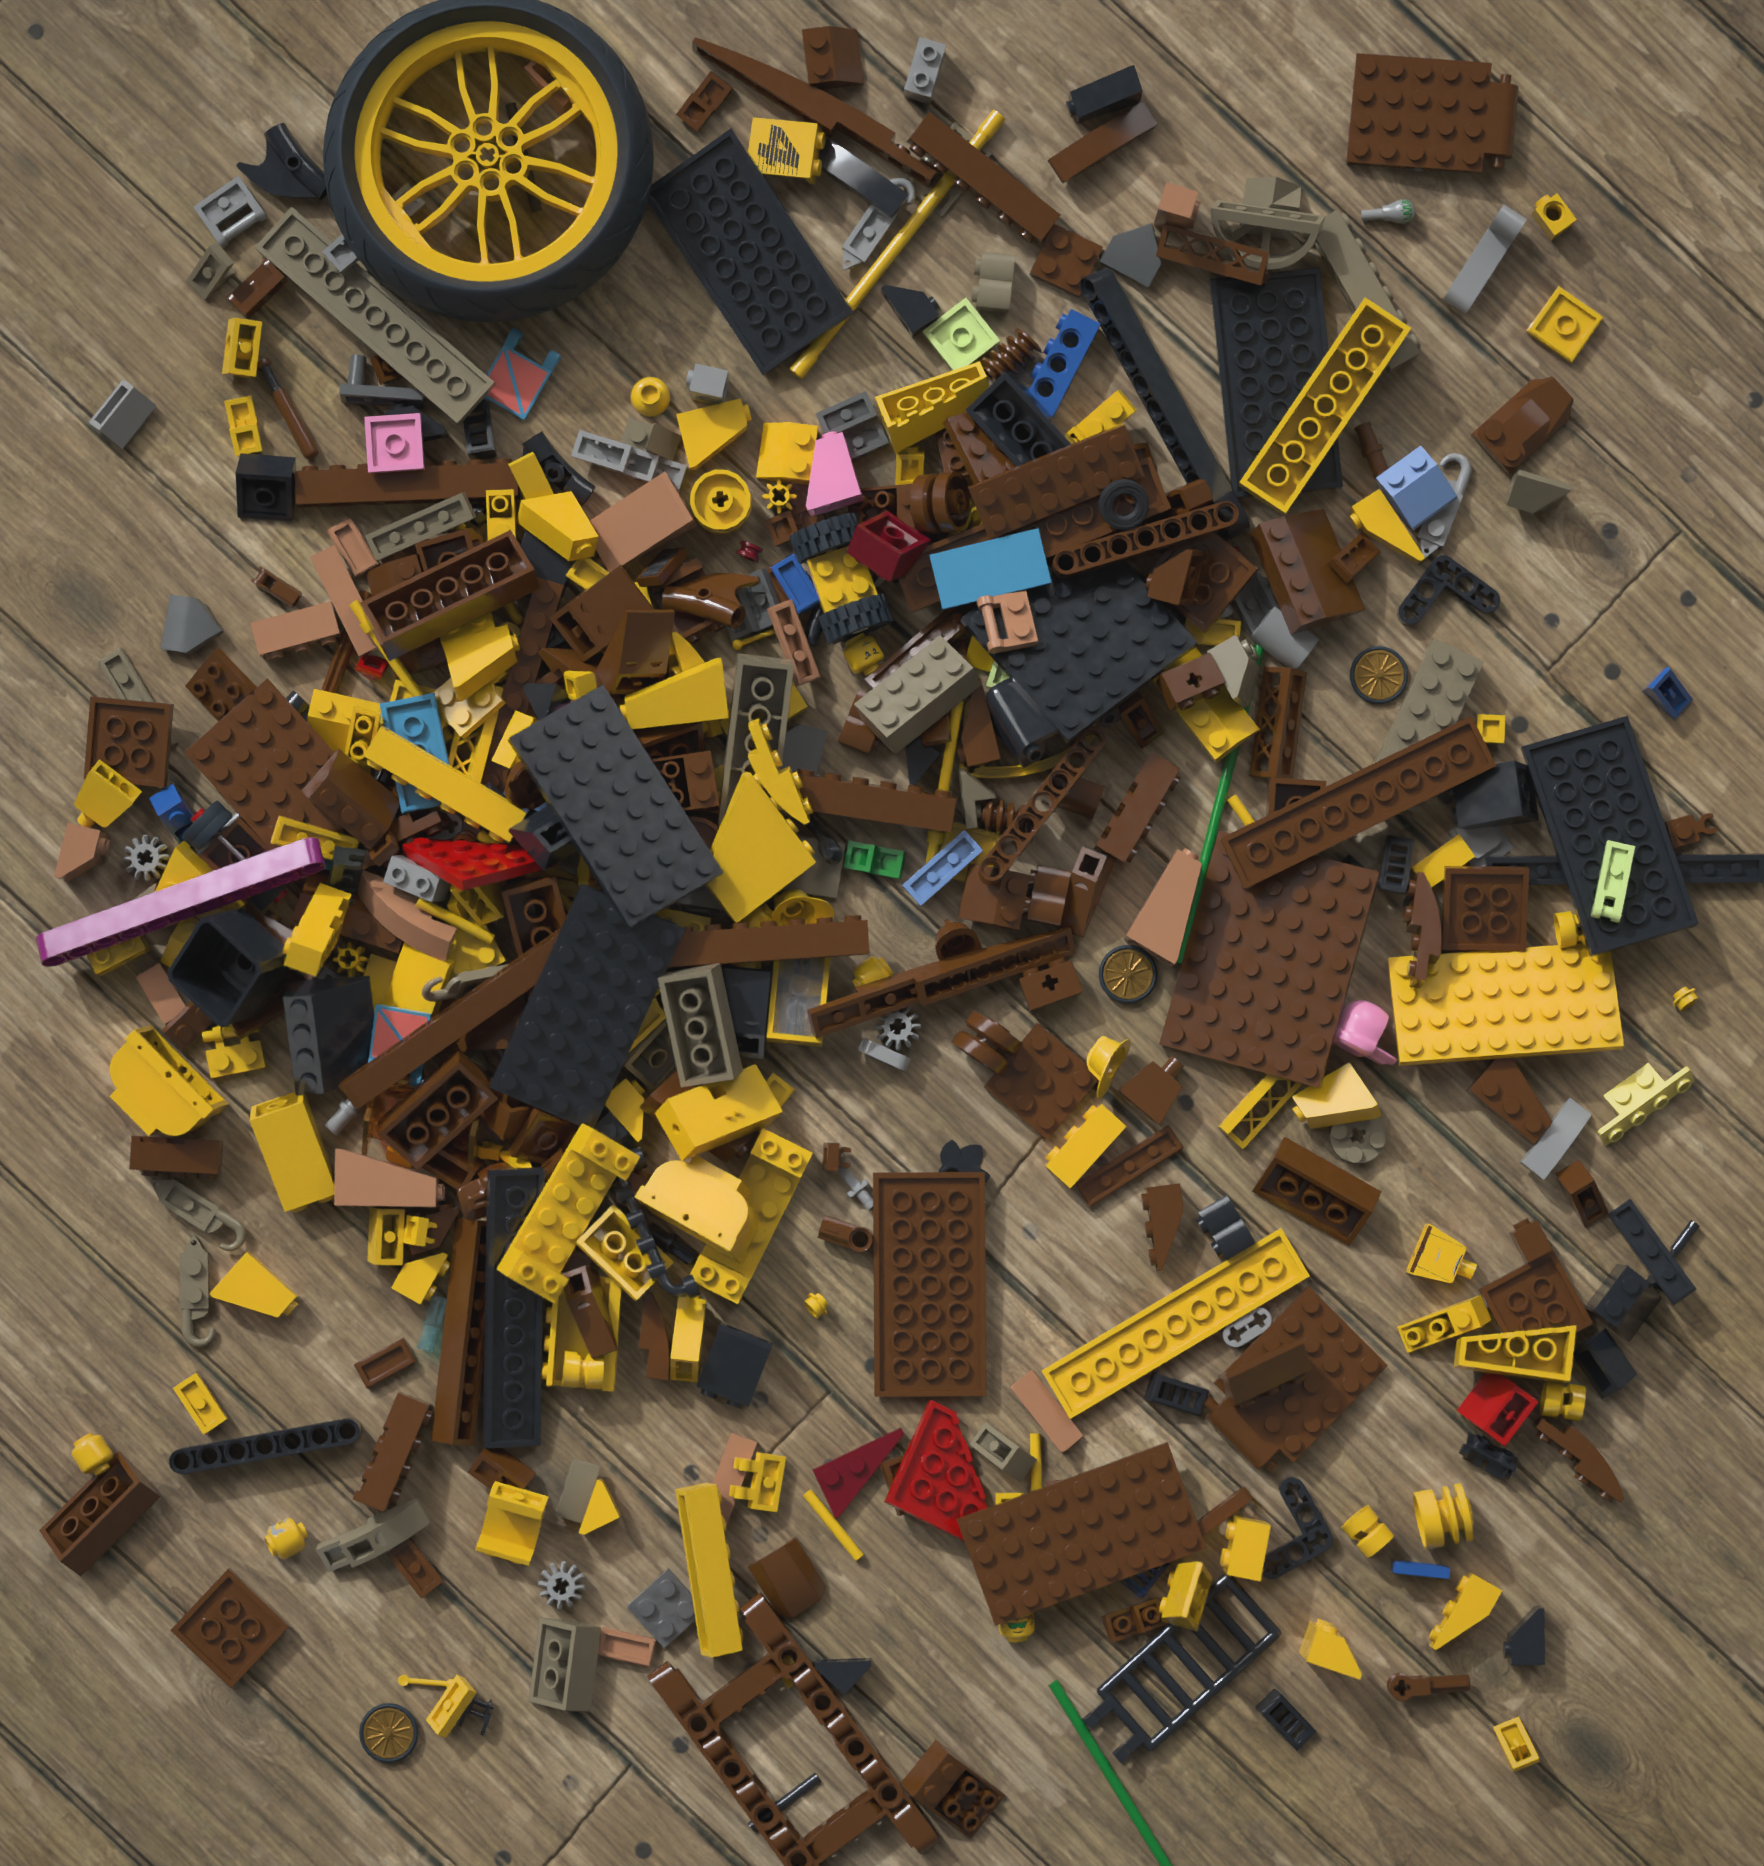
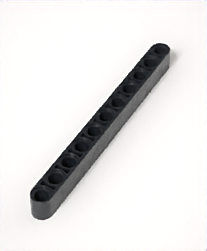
M1103 268L1082 277L1080 289L1098 323H1100V327L1186 483L1188 484L1198 479L1206 480L1213 496V501L1207 506L1229 501L1238 508L1239 516L1234 525L1227 530L1218 532V534L1226 541H1229L1247 532L1250 524L1245 511L1115 275L1109 268ZM1221 509L1218 511V517L1222 522L1231 521L1232 515L1228 510Z

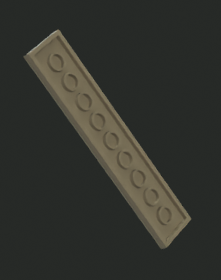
M291 207L255 246V249L459 426L494 388L495 382L359 264L355 263L340 273L322 253L333 242Z

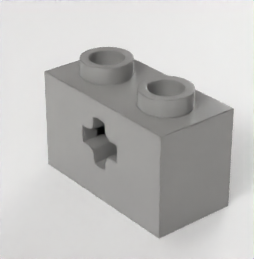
M919 37L904 88L905 98L930 105L946 53V44Z
M695 363L694 371L689 370L686 379L687 391L690 392L691 399L714 405L725 402L730 381L729 373L727 370Z
M404 855L391 857L383 881L386 884L430 902L445 901L451 885Z

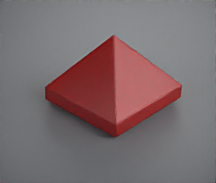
M367 653L361 657L355 670L368 680L382 679L389 663L384 658Z

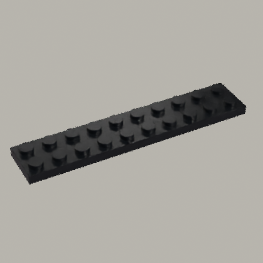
M542 1167L487 1169L483 1446L485 1448L540 1446L543 1297L498 1271L497 1267L544 1189L545 1169Z

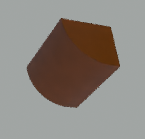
M1055 778L1052 780V785L1055 789L1062 790L1066 788V782L1063 779ZM1080 778L1058 807L1093 820L1105 786Z
M451 1140L426 1162L422 1168L458 1190L461 1186L474 1180L485 1161Z

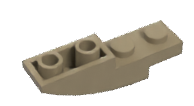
M416 1498L368 1518L366 1525L317 1544L316 1551L328 1572L348 1564L353 1568L407 1540L428 1525L430 1518L419 1499Z

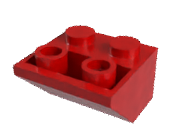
M1485 1372L1456 1411L1500 1445L1506 1446L1537 1405L1538 1401L1505 1376Z

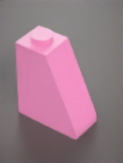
M828 432L821 436L822 439L816 440L806 507L811 517L864 501L843 432Z

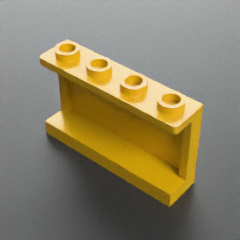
M600 1276L618 1347L622 1288L611 1277ZM564 1289L557 1301L552 1303V1307H547L546 1323L551 1324L550 1335L545 1334L544 1351L549 1352L548 1363L543 1362L542 1379H547L546 1386L550 1387L553 1385L562 1386L564 1351L580 1352L584 1357L589 1352L567 1303ZM618 1350L604 1355L602 1391L615 1390Z

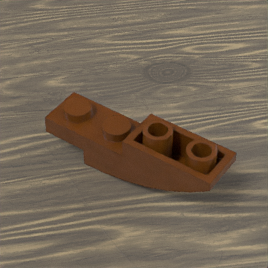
M436 811L420 819L418 814L408 812L392 821L388 830L395 835L400 848L395 856L403 855L402 844L413 842L414 839L425 835L431 837L443 832V827L451 824L447 813ZM364 845L361 850H366L362 872L364 870L375 874L374 871L380 868L388 869L390 860L385 861L379 867L371 860L367 847Z
M1418 872L1414 879L1408 882L1406 896L1410 897L1409 906H1405L1403 913V922L1407 923L1406 932L1413 933L1410 950L1414 951L1413 961L1409 960L1406 976L1411 977L1409 987L1421 988L1425 983L1428 963L1435 964L1440 958L1442 942L1440 916L1434 893L1425 874Z
M1538 1417L1532 1426L1538 1430L1535 1435L1547 1444H1550L1551 1441L1555 1442L1561 1447L1558 1452L1572 1461L1574 1457L1577 1458L1571 1469L1577 1472L1575 1478L1586 1486H1589L1590 1483L1594 1484L1600 1489L1597 1494L1611 1503L1613 1500L1621 1503L1624 1497L1612 1469L1596 1447L1574 1427L1567 1425L1563 1432H1560L1547 1421Z

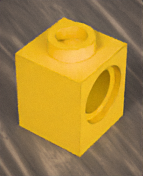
M1558 193L1551 198L1547 194L1534 204L1537 208L1531 214L1550 241L1570 228L1577 220ZM1546 210H1556L1559 214V220L1552 221L1548 219Z

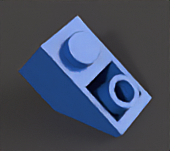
M172 783L149 799L158 817L179 844L186 841L191 846L190 848H192V844L183 837V834L193 824L190 819L194 816V813Z

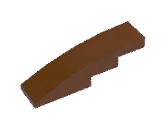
M1142 101L1051 157L1048 163L1063 184L1103 162L1111 154L1128 146L1134 139L1154 129L1158 123Z

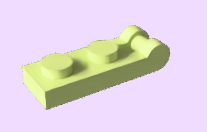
M1607 840L1591 917L1600 919V916L1610 918L1612 922H1620L1635 846ZM1604 899L1614 900L1613 907L1604 906Z

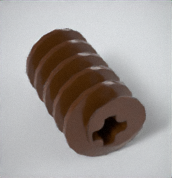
M1021 329L1014 331L1016 339L1012 336L1006 337L1008 346L1003 343L998 344L997 347L1000 353L994 350L990 351L991 360L985 357L981 359L984 372L993 383L1004 372L1010 371L1017 375V364L1024 368L1027 367L1024 358L1027 357L1035 360L1032 352L1034 349L1042 354L1040 347L1033 338Z
M987 799L979 828L985 823L986 832H990L992 827L996 826L997 835H1000L1005 828L1007 829L1025 805H1021L1015 811L1014 802H1010L1007 808H1004L1002 799L995 806L993 805V799ZM1022 821L1018 824L1019 830L1023 833L1033 831L1032 825L1027 821Z

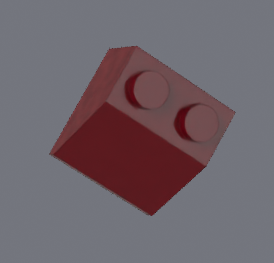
M885 511L857 525L846 553L855 558L859 564L865 565L876 572L880 578L891 582L906 574L929 545L931 539L889 511Z

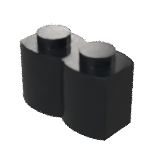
M1227 1195L1198 1212L1200 1218L1196 1219L1204 1234L1210 1232L1214 1242L1211 1243V1246L1218 1258L1224 1256L1228 1260L1255 1244L1253 1237Z

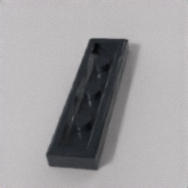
M1631 1199L1607 1214L1608 1218L1673 1306L1696 1291V1287Z

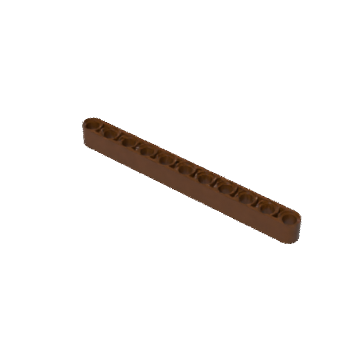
M561 928L339 1084V1088L354 1108L357 1109L365 1105L532 988L538 980Z

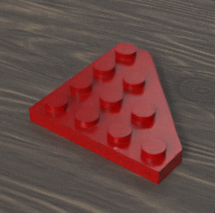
M416 838L413 842L402 844L404 856L461 891L543 870L521 845Z
M929 1400L884 1503L964 1542L956 1519L987 1508L986 1496L979 1476L975 1473L972 1464L973 1459L966 1439L962 1436L957 1413L933 1400Z

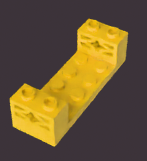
M581 1123L497 1270L555 1303L569 1280L560 1272L577 1244L575 1242L583 1235L616 1176L627 1181L640 1156Z
M762 1128L739 1177V1180L751 1191L747 1202L754 1209L758 1219L756 1234L747 1249L749 1254L743 1264H740L706 1244L690 1275H693L696 1284L739 1304L813 1155L812 1152Z

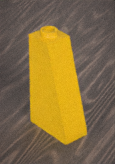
M715 658L624 696L625 705H620V712L631 729L729 718L722 659Z

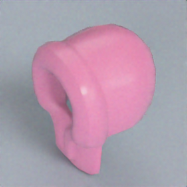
M1366 1000L1352 1001L1347 1004L1342 1011L1333 1043L1354 1056L1366 1057L1379 1065H1394L1397 1061L1395 1057L1376 1047L1387 1025L1389 1015L1379 1006Z

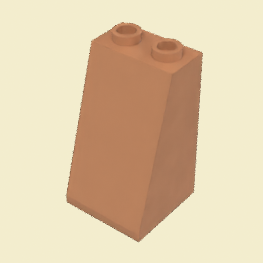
M666 472L658 475L590 520L599 536L596 546L599 557L595 559L598 565L609 571V573L619 565L626 569L698 526L675 484Z
M1186 848L1182 851L1178 849L1175 851L1123 938L1171 967L1178 960L1202 863L1197 861L1199 856Z
M335 1149L334 1205L441 1206V1201L446 1200V1184H441V1179L348 1149Z

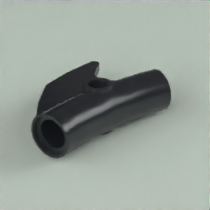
M286 123L277 124L264 133L266 138V157L262 164L250 165L242 162L236 164L237 168L247 178L270 195L289 198H318L319 200H322L327 195L324 171L302 149ZM293 163H298L296 167H291Z
M543 431L522 444L523 456L531 452L535 454L553 493L558 494L572 491L582 507L596 486L580 475L559 454ZM552 468L558 471V477L552 476Z

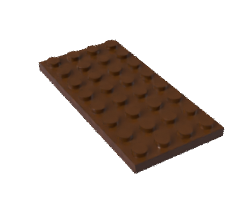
M873 1172L874 1397L986 1396L985 1172Z
M1168 1442L956 1519L995 1626L1206 1549Z

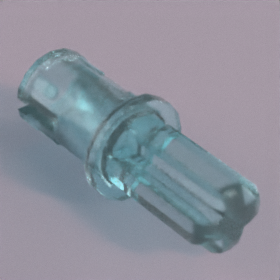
M440 1296L432 1297L426 1320H422L424 1327L419 1344L417 1345L418 1349L432 1353L435 1351L434 1348L440 1329L444 1328L442 1321L446 1311V1298Z

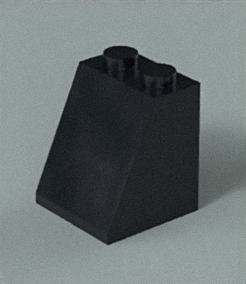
M1515 760L1498 763L1495 767L1449 789L1451 796L1454 797L1456 806L1453 809V818L1459 828L1469 830L1539 821L1535 791L1527 765Z
M1616 1264L1587 1303L1585 1309L1627 1342H1630L1662 1297L1648 1280L1628 1265Z
M721 1323L697 1387L702 1388L700 1393L716 1399L717 1395L728 1399L727 1404L742 1409L743 1405L749 1407L773 1342Z

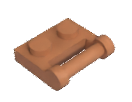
M1026 590L997 596L987 595L977 599V605L979 610H982L989 642L987 646L989 653H999L1038 645ZM1000 607L1007 639L1003 640L999 637L993 608Z

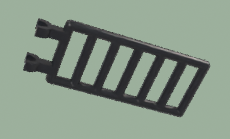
M1225 1573L1210 1586L1205 1606L1213 1612L1247 1652L1234 1663L1200 1623L1197 1631L1191 1630L1226 1669L1215 1681L1208 1676L1173 1636L1181 1627L1168 1624L1097 1688V1694L1103 1701L1082 1719L1092 1729L1112 1710L1133 1735L1112 1752L1120 1763L1141 1744L1146 1750L1154 1751L1281 1636L1280 1629L1233 1576ZM1226 1587L1231 1590L1268 1632L1256 1644L1215 1599ZM1163 1643L1171 1649L1205 1688L1194 1700L1190 1698L1152 1655ZM1143 1661L1183 1705L1184 1709L1173 1719L1131 1673ZM1122 1680L1164 1726L1152 1738L1110 1692Z

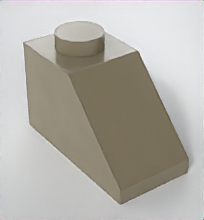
M987 1422L983 1424L969 1444L1020 1482H1022L1037 1461L1030 1453Z

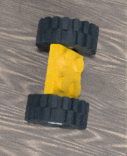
M855 513L841 514L840 516L822 520L819 523L802 528L789 536L798 563H806L824 612L822 616H819V621L829 645L847 641L862 633L868 634L893 621L884 594H877L868 567L859 564L855 558L846 553L855 529L859 525Z

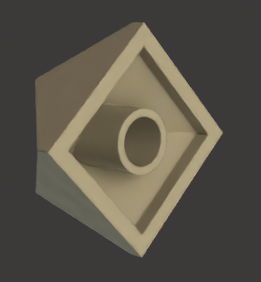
M1279 177L1247 178L1243 204L1299 212L1301 186ZM1255 226L1246 234L1262 237L1263 227ZM1272 228L1271 238L1288 241L1279 229Z
M1518 470L1511 478L1506 505L1524 510L1530 517L1563 499L1572 490L1573 485Z

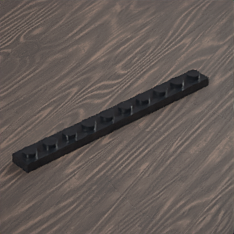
M1763 853L1675 854L1685 883L1764 882ZM1556 855L1485 856V866L1528 867L1529 885L1566 884Z

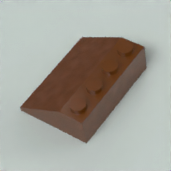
M1324 509L1284 515L1259 523L1250 533L1256 552L1291 635L1366 610L1353 578L1346 583L1328 564L1341 549Z

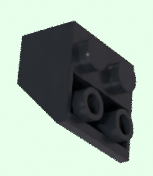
M549 805L509 828V833L544 871L578 851Z

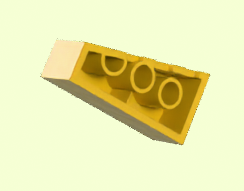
M979 361L876 396L875 399L882 423L895 453L944 429L943 423L948 417L967 413L965 410L989 388V383Z
M1576 1325L1461 1337L1456 1342L1453 1368L1567 1383L1571 1378Z

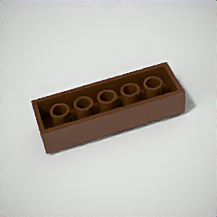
M509 530L360 602L369 627L386 657L391 661L540 587L533 566L512 531Z

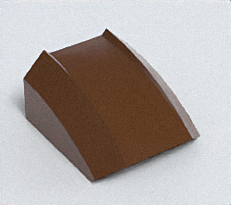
M467 528L415 543V547L424 572L484 543L482 536L475 530Z
M796 1536L770 1554L748 1565L755 1580L779 1616L793 1618L821 1601L826 1589L823 1579Z

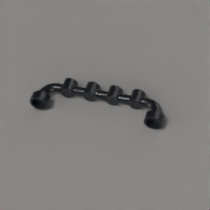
M640 1146L630 1150L640 1156L635 1165L637 1170L640 1171L647 1168L648 1165ZM617 1176L620 1187L615 1189L621 1205L624 1203L628 1205L630 1213L626 1214V1218L631 1230L637 1228L641 1238L636 1240L641 1255L648 1254L651 1264L646 1267L652 1281L658 1280L663 1290L673 1296L688 1294L690 1299L701 1295L692 1274L682 1278L684 1284L675 1285L671 1282L639 1202L635 1198L636 1195L629 1178L625 1181Z

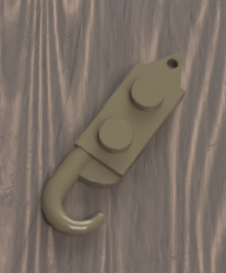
M508 964L458 973L457 977L450 980L445 989L431 991L433 986L443 981L442 977L434 978L424 985L421 994L425 1000L430 1002L453 998L458 1000Z
M172 1178V1180H150L159 1198L157 1202L207 1233L215 1232L223 1224L234 1230L237 1235L236 1241L230 1245L221 1243L219 1245L221 1249L234 1251L243 1245L246 1239V1231L244 1225L238 1219L175 1178ZM156 1182L160 1183L159 1187H156Z
M193 1235L184 1252L180 1253L183 1338L191 1346L204 1347L212 1342L215 1336V1329L210 1328L206 1338L198 1339L193 1334V1320L204 1317L210 1309L209 1252L204 1250L197 1236ZM193 1240L196 1241V1245L192 1244Z

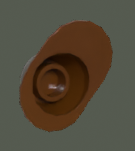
M946 919L944 920L945 926L937 932L935 951L939 961L982 949L974 930L961 922L951 923Z

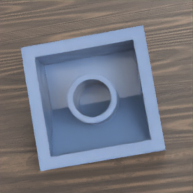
M1419 446L1376 477L1379 489L1412 530H1415L1457 499L1456 493L1439 466L1422 446Z

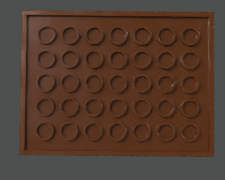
M1219 831L1159 1045L1321 1089L1380 872L1314 855L1244 889L1220 841V838L1230 833Z

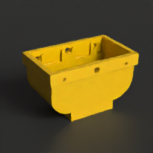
M152 1025L134 1029L125 1038L127 1042L115 1053L110 1062V1077L117 1089L109 1097L148 1136L159 1132L178 1136L202 1127L212 1116L220 1114L229 1105ZM182 1067L187 1068L186 1073L182 1072Z
M697 1155L692 1157L689 1164L677 1160L662 1164L655 1170L646 1186L642 1185L637 1192L635 1198L649 1212L736 1262L743 1264L749 1254L747 1249L758 1228L757 1215L752 1206L747 1202L751 1191L741 1180Z

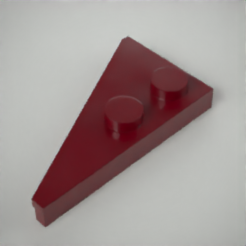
M901 1427L812 1469L835 1519L840 1517L878 1468L879 1463L885 1459L904 1433Z

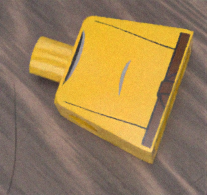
M1425 1223L1405 1272L1452 1284L1456 1274L1471 1279L1477 1264L1463 1259L1467 1249L1466 1246L1433 1225Z

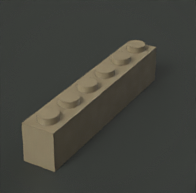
M1338 209L1325 216L1323 228L1314 245L1352 312L1356 311L1366 297L1407 324L1402 312L1394 309L1391 303L1393 297L1386 286L1382 287L1378 281L1379 272L1373 262L1368 263L1366 260L1364 245L1359 238L1354 239L1350 232L1352 225L1345 214L1341 216ZM1414 334L1407 335L1385 369L1388 374L1416 359L1420 354L1418 349L1421 347Z

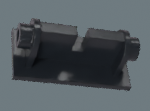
M1468 1432L1466 1444H1463L1458 1452L1463 1455L1462 1459L1477 1467H1480L1485 1459L1489 1461L1484 1469L1485 1471L1501 1480L1503 1478L1509 1480L1513 1471L1515 1472L1517 1469L1518 1458L1510 1450L1492 1445L1484 1436Z

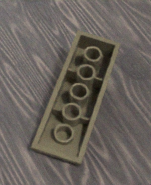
M737 653L718 823H721L741 775L745 771L752 775L756 774L748 758L749 751L757 749L748 728L750 721L760 718L762 725L767 723L772 735V740H769L772 751L777 749L781 761L783 760L794 663L791 659ZM764 788V789H763L764 792H765V793L767 794V796L770 798L771 795H770V794L768 793V791Z

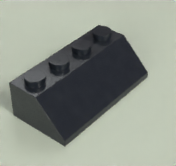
M1004 372L965 410L1017 467L1076 443L1012 372Z

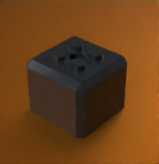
M240 907L201 918L169 968L168 977L169 981L218 1026H228L259 1015L290 967L284 965L287 956L283 954L284 945L244 908ZM244 955L252 961L250 968L244 963Z

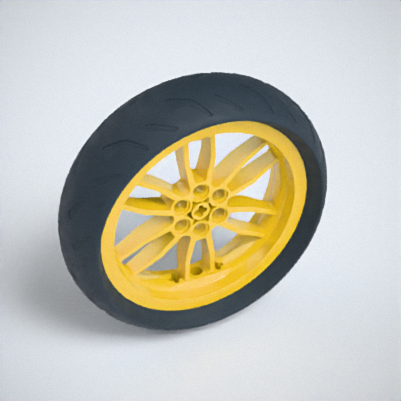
M438 0L405 14L387 26L368 43L345 73L334 96L324 134V180L335 221L345 241L367 270L388 289L427 311L445 317L474 322L513 321L539 315L573 300L592 287L619 260L631 242L642 220L648 202L653 179V136L648 112L631 73L607 42L576 17L539 0ZM487 52L491 76L489 113L476 115L467 92L463 56L465 54ZM497 52L514 54L539 63L546 67L555 79L532 96L507 124L498 122L500 87L495 57ZM452 58L456 60L459 90L470 121L469 126L462 130L434 112L400 99L404 92L420 76L438 64ZM563 91L565 96L568 95L572 103V108L553 122L523 134L520 128L536 108L550 98L554 92ZM400 108L431 122L450 136L447 145L419 141L386 129L393 109ZM581 114L593 128L596 143V169L594 176H588L560 163L523 155L525 149L555 135ZM490 125L492 131L489 135L481 136L478 134L479 127ZM509 135H514L518 138L517 143L513 146L503 144L504 139ZM383 139H389L415 151L453 159L454 162L451 166L420 181L398 200L394 201L385 189L381 169ZM462 141L470 143V148L464 153L456 151L457 144ZM488 153L490 156H493L494 160L489 162L487 159H484L483 155ZM513 162L522 165L521 170L515 174L507 172L508 165ZM469 168L474 171L473 176L468 180L459 178L460 172L464 169ZM529 171L559 174L591 186V191L584 207H577L546 193L527 179ZM490 179L499 181L498 188L493 191L485 188L486 182ZM454 181L457 187L440 208L419 225L417 223L414 225L405 213L404 207L427 191ZM513 185H517L547 205L577 216L571 226L559 238L547 247L526 257L521 255L518 225L507 194L508 189ZM470 191L479 193L477 229L481 251L480 263L466 262L446 256L432 249L421 236L445 219ZM501 200L510 223L515 257L513 261L490 264L486 239L488 202Z

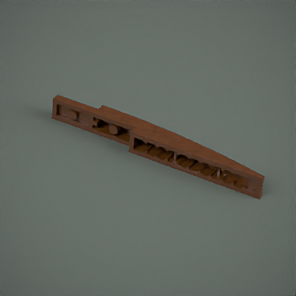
M696 37L692 41V50L804 122L817 123L823 130L822 132L829 138L838 130L926 187L930 188L934 182L936 171L933 170L931 163L921 158L918 160L911 156V152L901 144L894 145L896 133L861 111L796 77L753 58Z
M1066 927L989 946L855 988L856 993L807 1010L812 1034L815 1038H819L916 1003L926 1006L1075 954L1071 928Z

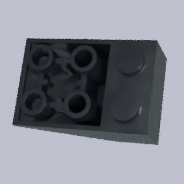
M721 965L740 1057L764 1059L767 1044L771 970Z

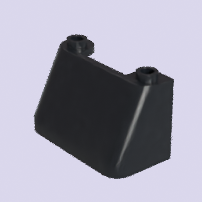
M1008 678L990 688L986 695V702L994 731L1020 765L1025 768L1042 758L1046 747L1044 740L1058 734V732L1016 684ZM1118 707L1095 724L1099 727H1107L1120 721L1121 716Z

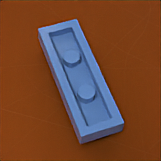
M963 830L902 886L921 907L983 850Z

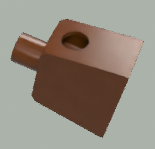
M1173 1056L1169 1058L1162 1068L1152 1061L1117 1091L1154 1123L1159 1125L1183 1087L1174 1078L1184 1066Z

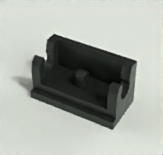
M335 846L327 885L352 894L351 896L357 895L366 850ZM350 898L348 906L354 904V899Z

